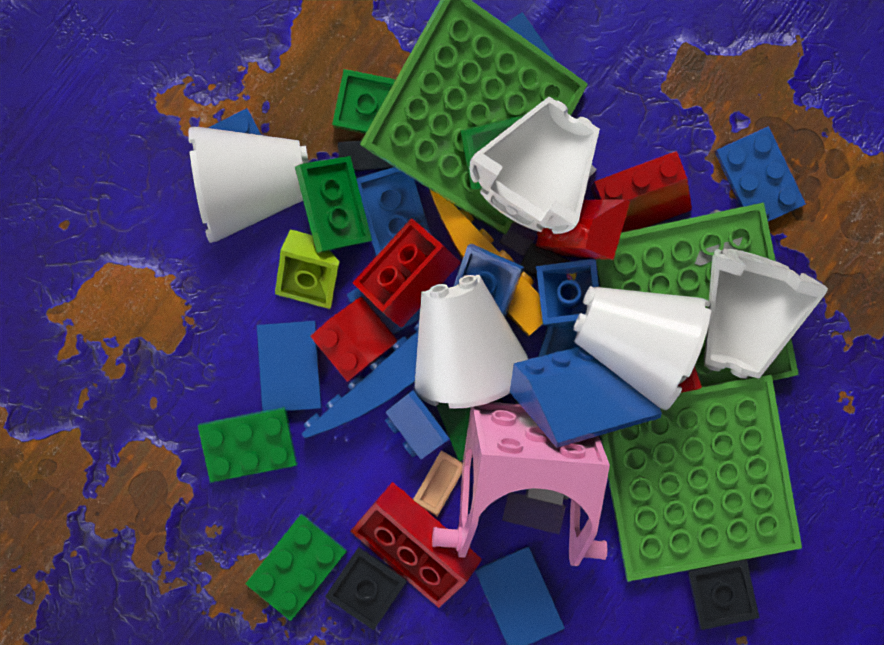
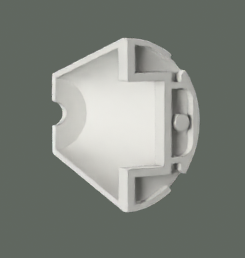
M551 97L546 98L474 154L470 161L469 169L473 182H479L482 186L480 191L482 196L499 212L527 228L540 232L543 228H550L554 234H560L572 230L579 222L600 129L594 126L587 118L579 117L576 119L571 117L567 113V106Z
M203 127L189 128V143L193 144L194 151H190L194 185L203 224L207 223L208 226L206 235L210 243L217 242L303 201L295 166L309 163L306 146H300L299 140Z
M724 248L721 254L722 250L716 249L712 256L709 291L710 305L708 307L711 310L705 339L704 366L713 371H721L725 367L731 368L730 372L733 375L744 379L748 376L760 378L824 297L828 288L804 273H801L799 276L796 272L790 270L789 266L768 258Z
M480 275L464 276L459 279L458 285L448 288L445 284H438L431 287L430 290L422 292L415 374V392L418 397L434 406L441 402L448 403L449 408H468L490 403L509 394L514 363L528 360Z
M590 286L583 300V303L587 305L586 314L580 313L573 330L577 331L574 342L663 410L669 409L682 391V388L678 385L686 379V376H690L700 354L711 315V310L705 308V306L709 307L710 302L697 297L601 287L593 288Z

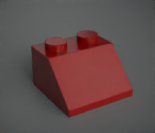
M362 296L331 317L310 336L347 382L356 378L399 341Z

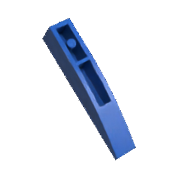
M419 323L414 327L417 332L409 339L403 336L392 346L394 352L387 359L382 355L370 365V368L373 370L365 378L362 375L355 378L348 385L350 391L345 396L341 397L338 394L325 405L329 409L321 417L317 413L304 424L306 430L301 434L308 438L341 426L377 408L413 384L416 374Z

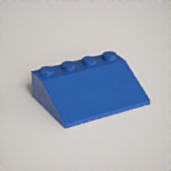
M582 347L514 363L510 393L556 448L661 418L662 412L657 405Z

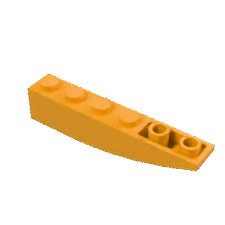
M430 189V194L441 222L462 260L467 246L474 244L514 262L506 251L502 249L499 252L491 244L494 239L483 228L478 231L471 223L474 219L468 212L462 209L458 210L453 203ZM523 271L507 315L529 337L543 324L540 295L532 287L534 281Z

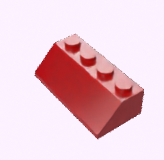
M394 482L386 488L350 530L351 533L396 572L405 577L411 585L438 608L468 581L482 561V558L473 552L470 547L465 558L458 557L456 548L432 547L433 528H448L443 526Z

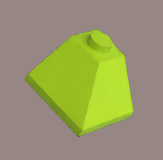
M290 229L280 250L275 294L331 309L339 261L331 251L317 253L312 235Z

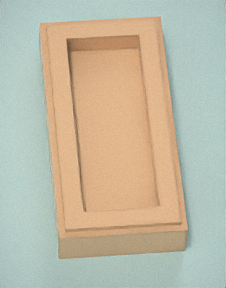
M441 450L413 500L427 511L438 516L462 474L463 462Z

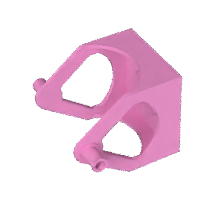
M490 402L471 407L462 466L459 527L457 530L434 527L432 547H453L458 551V557L465 558L476 531L479 516L488 505L508 493L538 488L556 491L571 498L569 560L571 566H579L583 558L605 560L607 556V541L594 540L598 531L610 467L599 436L556 448L520 404ZM473 457V499L471 510L468 515L471 459ZM580 506L589 517L582 531H580Z

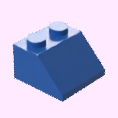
M596 259L536 266L543 326L574 327L579 314H586L587 305L583 303L588 288L590 286L593 288L599 287ZM577 273V277L574 280L567 279V274Z
M414 390L386 411L389 416L385 419L386 423L395 434L399 431L406 439L402 444L412 457L418 455L422 459L450 439Z

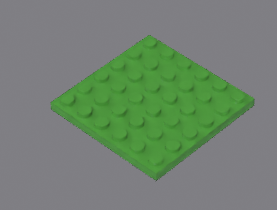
M440 0L360 145L497 232L506 235L513 220L499 212L480 193L482 188L471 189L461 130L526 115L548 97L565 104L568 108L567 113L571 116L588 83L472 0Z
M764 202L621 233L614 260L596 259L599 287L697 297L709 301L712 261L701 266L696 265L695 261L700 250L704 254L711 256L714 252H708L706 248L719 245L718 249L722 250L724 243L729 242L735 249L776 261ZM743 237L740 246L734 244V239ZM792 339L788 341L763 373L772 374V380L799 375ZM704 340L695 364L701 386L742 379L733 375L730 372L731 368L725 367L721 371H713L704 366Z
M763 374L760 378L747 377L746 379L742 378L705 385L698 390L680 393L669 409L663 410L660 408L662 412L661 418L600 435L602 446L610 464L608 481L625 575L628 582L802 548L772 374Z

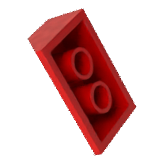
M677 151L594 181L590 187L595 200L630 201L621 233L646 228L692 210L688 179Z
M583 200L579 222L572 230L554 234L552 229L543 228L541 232H537L538 238L535 246L566 257L614 260L630 201Z
M411 218L352 283L379 310L402 328L421 307V293L430 290L435 285L442 284L461 262L444 245Z

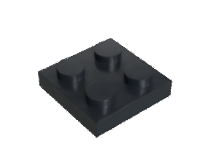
M359 546L325 597L374 631L407 582V579Z
M747 559L687 570L697 620L701 630L760 618Z

